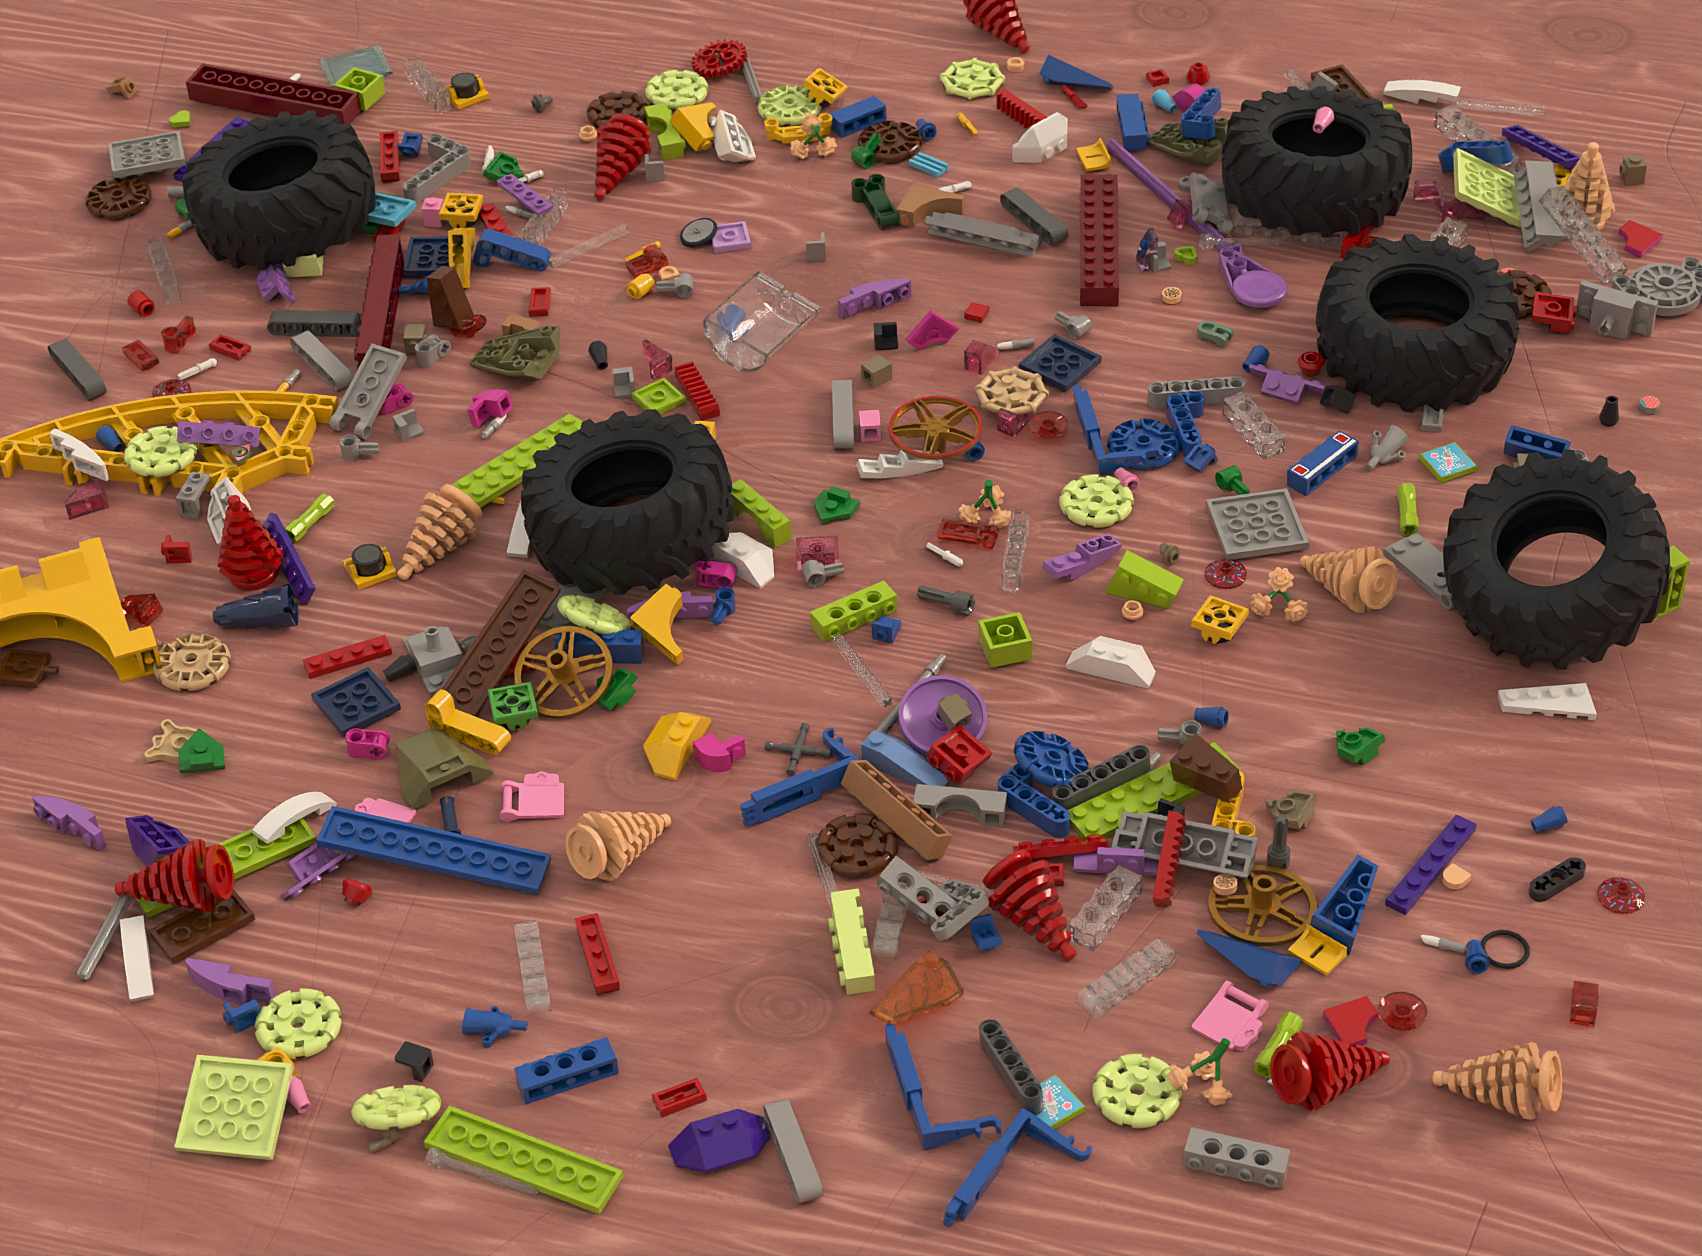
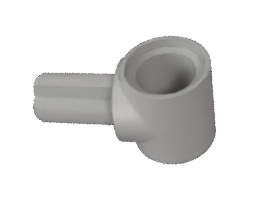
M681 273L674 278V281H657L656 289L658 292L675 291V295L677 294L681 298H688L693 294V277L688 273Z
M1058 311L1055 316L1056 321L1066 326V331L1072 339H1078L1092 329V323L1085 315H1080L1079 317L1073 315L1071 317Z
M345 435L339 440L342 458L348 462L357 460L361 454H378L380 451L379 443H361V440L357 439L354 435Z
M809 560L801 568L807 585L811 588L820 587L828 576L844 573L842 562L823 566L822 562Z
M1186 721L1180 725V729L1160 728L1158 729V739L1179 741V745L1183 747L1195 733L1201 737V725L1196 721Z

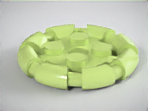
M670 70L661 73L660 76H654L646 85L645 95L647 100L654 105L665 103L668 109L677 110V108L700 104L707 96L708 84L703 77H700L695 72Z
M789 85L773 88L771 92L767 91L758 102V112L764 120L769 118L777 119L779 126H784V124L798 126L802 125L801 120L805 118L806 114L812 115L815 113L817 116L821 111V106L809 101L807 97L809 89L798 85L789 87Z
M167 426L147 429V432L144 434H137L127 444L128 448L124 451V460L133 472L141 476L149 477V475H153L155 478L175 474V471L179 469L182 471L191 464L195 458L194 455L197 453V443L178 442L177 427L175 426L172 428H167Z
M1099 474L1081 476L1079 480L1069 482L1061 491L1059 505L1063 514L1068 515V519L1085 527L1086 525H1091L1094 528L1113 526L1117 521H1123L1132 511L1134 498L1129 487L1120 485L1119 479L1111 476L1099 477Z
M565 595L558 600L557 608L564 617L582 628L588 627L593 629L595 633L610 634L616 633L619 630H630L631 628L629 619L623 613H619V610L606 603L599 604L594 602L595 599L580 595L576 597L574 595Z
M306 988L292 993L289 990L275 996L269 1001L270 1004L267 1007L263 1006L255 1021V1028L257 1029L255 1036L261 1047L266 1052L279 1047L289 1059H297L300 1056H306L307 1058L327 1048V1044L330 1041L335 1040L342 1023L341 1018H339L341 1011L334 999L330 996H323L321 991ZM301 1001V1004L293 1005V1002ZM297 1023H304L300 1028L293 1027Z
M1127 1054L1119 1056L1117 1061L1113 1062L1110 1060L1101 1067L1095 1076L1096 1082L1093 1083L1092 1094L1096 1106L1102 1109V1114L1109 1120L1122 1126L1127 1124L1132 1125V1128H1147L1157 1125V1122L1161 1120L1166 1121L1176 1112L1180 1105L1178 1100L1182 1097V1087L1175 1089L1170 1084L1167 1074L1171 1071L1170 1066L1162 1060L1151 1056V1059L1142 1057V1054ZM1123 1069L1124 1073L1119 1074L1118 1071ZM1141 1090L1143 1094H1132L1131 1091ZM1127 1110H1128V1111H1131V1112H1135V1113H1134V1116H1133V1115H1128V1114H1127Z
M404 1085L403 1088L396 1089L394 1086L374 1090L372 1095L365 1094L354 1103L351 1114L353 1119L361 1126L377 1130H389L390 1127L401 1129L418 1125L422 1120L432 1118L440 1109L441 1099L437 1092L430 1088L426 1089L424 1086Z

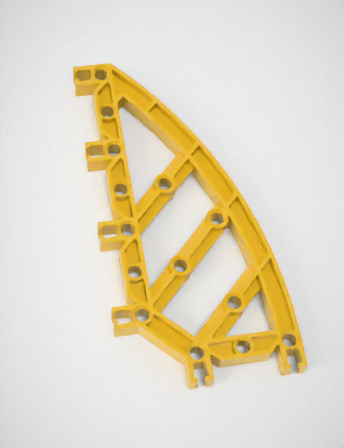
M213 391L129 401L55 419L1 438L0 468L2 467L4 478H10L18 464L21 465L23 470L63 474L65 484L70 486L73 485V479L77 476L79 487H85L91 475L75 470L73 462L64 459L62 451L53 448L50 432L54 428L71 435L79 441L96 438V433L101 427H112L126 445V448H128L127 444L133 437L139 433L144 434L141 429L143 427L176 423L178 425V421L201 423L200 420L240 418L246 426L260 427L259 443L266 451L246 459V463L239 467L231 461L220 445L197 443V450L201 454L203 462L192 461L182 471L179 469L170 476L155 478L153 475H149V477L136 474L127 466L124 460V453L92 450L105 463L109 477L108 480L139 483L141 494L147 495L151 484L155 496H161L168 482L175 488H182L191 472L210 475V480L203 491L211 492L220 481L227 477L243 494L248 489L287 473L308 475L310 472L308 464L313 466L314 459L311 447L307 446L317 429L316 422L330 424V419L335 414L339 403L336 396L282 391ZM270 419L290 420L282 437L273 428Z

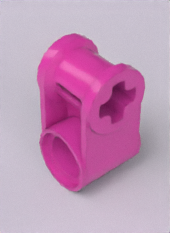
M402 383L393 384L378 414L387 415L409 406L413 401V395L405 390V386Z
M698 561L695 565V570L698 572L696 584L702 588H732L737 569L728 562Z
M356 728L346 733L349 756L383 759L386 756V745L390 742V735L387 732Z

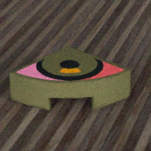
M249 444L230 450L231 456L238 467L245 464L246 459L251 455Z

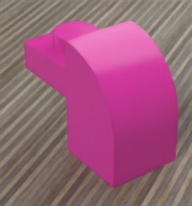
M1191 84L1178 91L1172 98L1182 112L1189 108L1205 89L1198 84Z
M487 390L472 398L474 403L467 409L472 426L479 427L490 416L503 418L513 408V404L508 390Z
M710 733L693 741L694 758L703 768L712 772L731 770V762L746 755L745 739L739 734L720 743Z

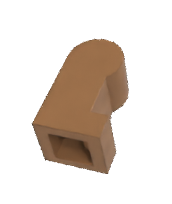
M509 314L502 324L503 336L539 328L538 321L514 314Z

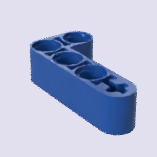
M1206 89L1181 116L1182 134L1184 136L1200 139H1210L1215 136L1214 115L1222 107L1220 89Z
M1508 140L1460 141L1451 144L1438 154L1443 173L1454 171L1453 153L1457 148L1492 165L1506 164L1513 160Z
M484 229L476 244L473 262L479 267H486L493 256L535 271H544L551 258V252L543 246L492 229Z
M1197 391L1173 394L1167 398L1166 417L1171 428L1177 433V439L1180 440V450L1184 457L1189 454L1196 444L1201 443V435L1194 418H1199L1204 413V395Z
M1017 763L998 779V792H1007L1008 808L1055 838H1064L1069 834V812L1033 788V775L1030 772L1026 773Z

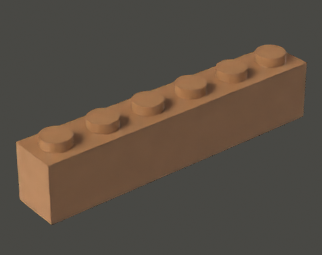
M867 760L850 761L840 783L847 789L848 793L860 800L861 804L870 809L877 819L884 821L896 834L905 840L904 842L908 846L913 847L921 858L925 860L943 858L953 835Z

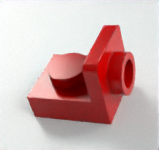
M166 535L165 541L161 543V554L165 555L166 563H191L192 553L189 542H172L171 535Z

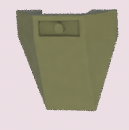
M1224 117L1214 119L1215 136L1210 139L1186 137L1182 134L1181 122L1166 123L1149 137V142H1146V144L1193 164L1209 165L1222 154V146L1230 119Z
M546 325L487 340L479 352L475 354L470 365L524 380L542 379L559 357L560 327Z
M436 727L395 744L402 794L412 810L433 801L431 788L466 773L471 781L475 783L493 775L492 769L483 757Z

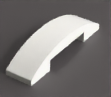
M308 792L297 795L281 803L264 816L252 829V833L268 844L285 835L286 826L312 812L321 815L329 811L332 806L336 807L337 802L322 792Z

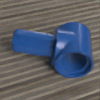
M729 587L719 588L715 593L714 612L710 618V621L715 626L721 624L726 615H731L736 610L735 593Z

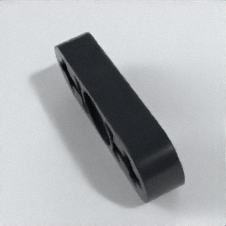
M1576 857L1568 858L1535 878L1530 883V898L1538 902H1544L1578 882L1585 875V862ZM1560 877L1564 881L1554 882L1551 878Z

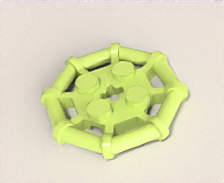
M973 58V60L950 63V67L940 74L939 80L944 84L946 93L949 95L955 94L972 100V98L995 95V91L1000 85L1005 83L1006 78L1000 72L998 64H991Z

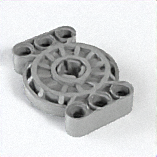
M1686 257L1682 260L1681 267L1667 263L1648 264L1639 267L1630 276L1625 274L1615 275L1611 288L1658 301L1656 315H1682L1692 311L1699 303H1702V263L1697 258Z

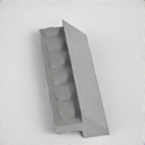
M1525 160L1526 167L1514 174L1524 248L1528 252L1543 244L1550 248L1565 239L1554 164L1552 162Z
M933 212L932 217L926 216L924 222L930 226L928 234L1033 257L1043 240L1039 235L1023 232L1015 227L947 212L945 214Z
M1123 811L1111 848L1144 849V858L1159 861L1167 816L1144 812V815ZM1185 820L1187 825L1183 827L1185 835L1182 836L1183 844H1180L1182 852L1178 853L1180 861L1177 862L1178 865L1245 879L1248 878L1254 867V859L1259 843L1258 837L1235 833L1234 829Z

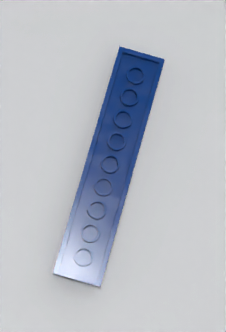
M335 806L331 807L317 838V846L536 895L539 894L551 863V854Z

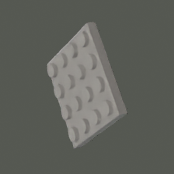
M179 131L108 143L113 178L118 177L122 179L134 174L144 175L146 172L151 171L161 172L168 168L179 169L186 165Z
M1287 488L1206 499V507L1226 560L1309 549V541Z

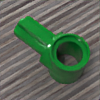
M874 133L865 146L861 145L854 148L851 153V160L865 169L870 168L875 161L873 151L882 138Z
M1236 465L1215 473V480L1220 489L1234 490L1238 495L1250 493V489L1242 482V473Z

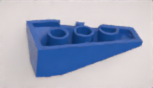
M1049 54L1039 72L1040 76L1043 77L1042 80L1048 84L1054 82L1061 85L1113 89L1111 83Z

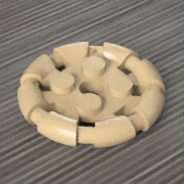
M187 634L175 638L174 642L170 644L166 643L158 651L162 668L158 669L157 663L154 661L153 672L157 680L162 681V685L172 690H201L209 687L211 682L219 681L229 669L231 654L227 645L222 643L217 637L208 634H202L201 636Z

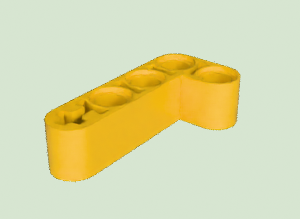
M438 690L425 705L429 728L436 727L462 744L496 756L511 740V735L505 728L455 709L453 697L445 690Z
M1239 770L1242 790L1230 803L1218 799L1212 825L1234 829L1235 833L1255 837V827L1253 824L1237 820L1244 793V774Z

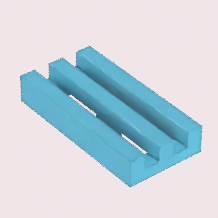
M921 152L909 160L910 167L937 178L949 169L948 163Z

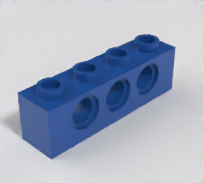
M607 1037L514 1068L516 1082L525 1104L619 1074L617 1058Z

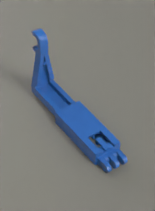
M1080 385L1072 387L1076 412L1088 449H1092L1100 475L1116 471L1118 468H1125L1140 462L1146 465L1147 458L1158 456L1159 460L1163 462V450L1157 447L1140 451L1112 452L1106 455L1101 443L1100 428L1088 391H1082Z
M834 728L824 730L822 733L823 742L831 749L839 762L814 772L811 769L750 793L751 800L740 805L743 824L749 826L756 822L762 823L820 799V794L842 785L840 783L850 761L859 760V758L843 745V737L831 739L835 736Z
M892 1023L885 1025L886 1046L906 1109L907 1111L911 1110L923 1150L973 1134L980 1139L982 1128L993 1126L996 1128V1133L1001 1134V1121L995 1116L934 1124L935 1127H931L922 1101V1087L904 1032L897 1033Z
M1022 1108L997 1143L993 1142L955 1193L953 1199L946 1207L943 1224L951 1227L958 1217L965 1221L1003 1168L1005 1157L1023 1132L1026 1131L1027 1136L1056 1148L1078 1161H1085L1090 1157L1092 1146H1087L1086 1151L1083 1152L1072 1146L1074 1142L1073 1135L1066 1138L1034 1114Z

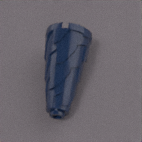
M286 584L262 591L260 594L246 596L243 599L225 603L223 606L216 607V611H213V621L215 624L218 623L219 626L294 627L298 625L299 621L298 603H295L293 599L296 598L295 591L291 584Z

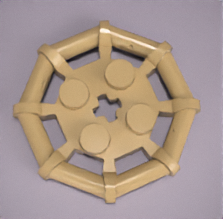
M1013 366L1010 369L987 372V376L974 388V393L978 396L981 403V409L1003 415L1007 419H1010L1011 416L1036 413L1039 405L1049 397V391L1045 389L1040 374H1033L1018 369L1017 366ZM992 383L993 386L988 388L989 384ZM1036 386L1038 391H1032L1031 388Z

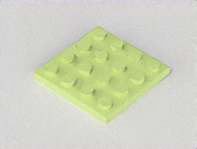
M1457 148L1453 153L1455 197L1461 202L1469 203L1478 210L1486 211L1491 216L1503 219L1508 224L1520 228L1521 221L1514 175Z
M197 1055L174 1148L182 1152L273 1160L294 1069L291 1063Z

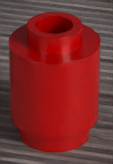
M136 290L128 297V305L139 315L149 316L154 312L155 306L153 301L142 291Z

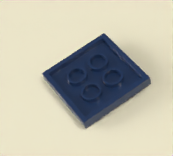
M448 236L410 237L403 268L404 277H424L431 275L441 266L449 267Z
M1054 334L1019 363V369L1033 374L1038 373L1042 376V381L1067 392L1102 362V356Z
M369 667L311 694L313 702L342 737H345L346 733L351 729H362L401 710L398 700Z

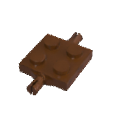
M9 649L6 656L0 660V685L37 688L45 674L58 675L59 666H48L51 660L50 652Z

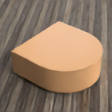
M666 266L659 270L660 281H674V278L679 275L678 270L672 266Z
M1452 863L1443 872L1442 881L1446 887L1457 890L1469 883L1472 875Z

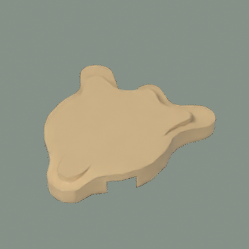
M165 719L160 724L164 734L153 736V747L144 753V757L147 762L164 760L179 764L178 750L197 730L191 727L177 726L170 719Z

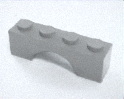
M923 784L916 785L913 801L934 820H937L946 812L962 810L976 816L981 826L1004 828L1007 811V792Z

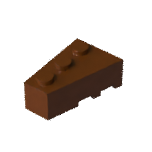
M441 266L427 277L433 326L460 329L475 317L455 267Z
M1197 733L1170 760L1173 780L1228 803L1242 790L1239 769Z

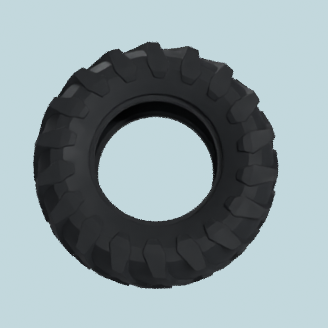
M1291 86L1287 88V92L1282 93L1264 91L1262 92V99L1258 101L1244 100L1240 112H1232L1228 122L1221 158L1222 179L1226 199L1230 204L1237 205L1240 215L1245 218H1258L1262 227L1269 229L1280 227L1289 229L1291 235L1300 236L1307 232L1320 233L1322 238H1329L1334 232L1346 231L1351 235L1360 234V227L1367 226L1368 224L1369 226L1379 228L1384 223V216H1396L1409 186L1413 155L1410 127L1402 122L1399 112L1384 109L1382 101L1378 99L1359 98L1356 91L1333 92L1327 91L1326 86H1317L1312 90H1300L1296 86ZM1322 107H1329L1334 113V120L1322 133H1316L1313 130L1316 112Z
M308 110L302 115L293 116L288 111L280 112L277 118L267 120L258 117L251 119V125L243 128H230L224 131L222 139L206 143L201 147V155L189 160L187 163V174L183 176L182 180L187 211L200 241L206 249H209L217 262L229 258L232 267L236 269L246 264H255L257 270H266L269 264L283 263L286 267L295 266L296 257L310 256L312 254H316L317 258L325 255L326 248L342 245L350 241L351 232L364 228L368 224V214L373 212L376 207L372 166L365 148L358 139L357 133L350 123L340 124L337 115L330 114L323 118L316 117V112L313 110Z
M1405 234L1401 241H1391L1381 237L1373 239L1369 248L1353 247L1349 249L1343 261H1335L1331 265L1317 305L1316 324L1317 331L1320 334V337L1317 338V348L1319 354L1323 358L1328 359L1326 369L1329 377L1341 376L1347 381L1345 387L1347 391L1351 393L1361 391L1370 395L1371 404L1380 407L1387 401L1399 404L1405 412H1413L1416 406H1424L1425 404L1439 412L1440 409L1446 411L1453 401L1466 405L1474 403L1482 391L1491 392L1497 387L1513 358L1519 332V323L1516 322L1519 317L1518 296L1513 295L1514 282L1512 277L1500 276L1497 273L1499 262L1495 258L1487 260L1479 258L1475 255L1476 247L1470 244L1463 248L1449 245L1447 238L1437 236L1434 242L1423 241L1414 234ZM1416 315L1433 318L1449 326L1436 329H1413L1393 324L1385 319L1395 316Z
M647 409L636 416H627L624 411L614 412L608 420L594 423L591 419L582 422L581 428L570 435L560 432L554 436L556 442L554 446L549 450H537L534 453L533 458L536 467L523 471L522 485L524 490L521 491V510L525 518L523 520L524 527L534 553L542 567L546 571H550L558 583L562 585L575 583L583 593L591 594L602 588H608L614 595H624L632 587L645 585L649 591L656 589L663 579L673 575L683 579L690 575L688 567L698 560L710 562L714 557L711 547L721 541L727 542L729 538L727 522L734 519V500L729 494L732 492V481L722 450L711 436L707 427L701 423L691 424L683 414L676 413L662 417L656 409ZM652 495L628 505L603 507L626 497Z
M1564 449L1561 458L1545 460L1538 452L1528 454L1524 465L1517 468L1505 464L1499 465L1494 468L1488 484H1473L1467 489L1463 507L1454 509L1449 517L1447 538H1445L1443 546L1444 573L1448 591L1452 594L1451 599L1454 607L1459 611L1461 617L1467 620L1465 624L1467 629L1473 636L1480 634L1491 643L1489 649L1496 656L1506 651L1519 656L1520 664L1524 667L1530 668L1534 660L1551 661L1556 670H1566L1572 659L1585 657L1590 662L1595 663L1603 660L1610 646L1615 644L1627 647L1634 642L1640 625L1652 623L1656 618L1661 597L1666 594L1669 584L1670 546L1666 536L1665 524L1662 522L1658 510H1654L1657 507L1655 501L1649 493L1643 494L1635 486L1636 477L1630 470L1622 474L1608 467V458L1601 455L1591 462L1577 459L1574 450ZM1577 533L1594 538L1605 546L1600 559L1589 571L1564 584L1554 586L1530 585L1508 574L1513 560L1526 546L1548 535Z

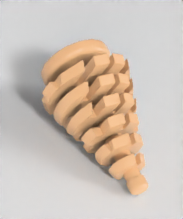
M1595 142L1587 145V151L1583 152L1559 193L1563 226L1573 233L1592 234L1598 232L1604 227L1605 221L1610 218L1611 213L1614 214L1615 212L1605 168L1602 163V156L1598 152L1599 145Z
M443 484L440 488L441 497L427 492L424 497V505H421L419 515H422V517L416 518L414 525L417 526L416 529H413L410 537L412 541H408L405 547L409 553H404L402 562L405 565L397 572L402 580H408L412 572L419 573L424 569L422 564L430 566L435 563L433 558L441 559L444 557L443 554L445 552H452L457 548L456 546L465 544L467 539H472L477 535V528H472L475 525L472 521L479 520L483 513L476 502L460 489L449 484Z
M1364 547L1353 550L1325 552L1312 555L1311 557L1304 555L1300 559L1301 567L1306 568L1308 573L1315 577V580L1323 583L1324 588L1329 590L1333 596H1336L1350 610H1354L1357 613H1365V610L1383 608L1393 598L1397 589V568L1392 561L1386 559L1380 548Z
M617 811L587 812V814H582L578 819L580 823H576V826L568 831L565 841L566 853L571 865L582 877L587 879L598 877L599 879L613 881L614 878L617 879L648 845L655 841V838L662 834L663 828L670 826L671 818L668 814L658 816L655 813L645 814L644 812H638L633 815L630 812Z
M1529 1042L1522 1044V1048L1516 1045L1509 1047V1051L1500 1049L1495 1054H1492L1491 1057L1489 1055L1478 1057L1477 1063L1474 1059L1465 1060L1462 1066L1463 1072L1459 1064L1450 1066L1449 1072L1435 1071L1432 1075V1080L1436 1086L1448 1085L1449 1090L1457 1094L1460 1093L1462 1087L1466 1098L1474 1099L1476 1095L1479 1102L1485 1104L1486 1102H1491L1495 1108L1504 1110L1503 1106H1505L1509 1113L1514 1115L1521 1114L1523 1118L1532 1120L1537 1118L1535 1113H1539V1099L1547 1111H1557L1559 1108L1562 1094V1070L1559 1055L1556 1051H1546L1540 1061L1537 1044Z

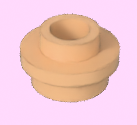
M584 126L581 128L579 137L586 142H590L597 137V131L593 126Z
M1127 601L1122 607V615L1127 619L1136 620L1142 617L1143 608L1138 601Z

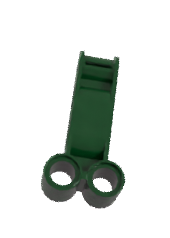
M873 174L869 176L868 180L864 178L852 180V200L865 204L880 230L886 226L899 225L897 211L885 193V177L883 175Z

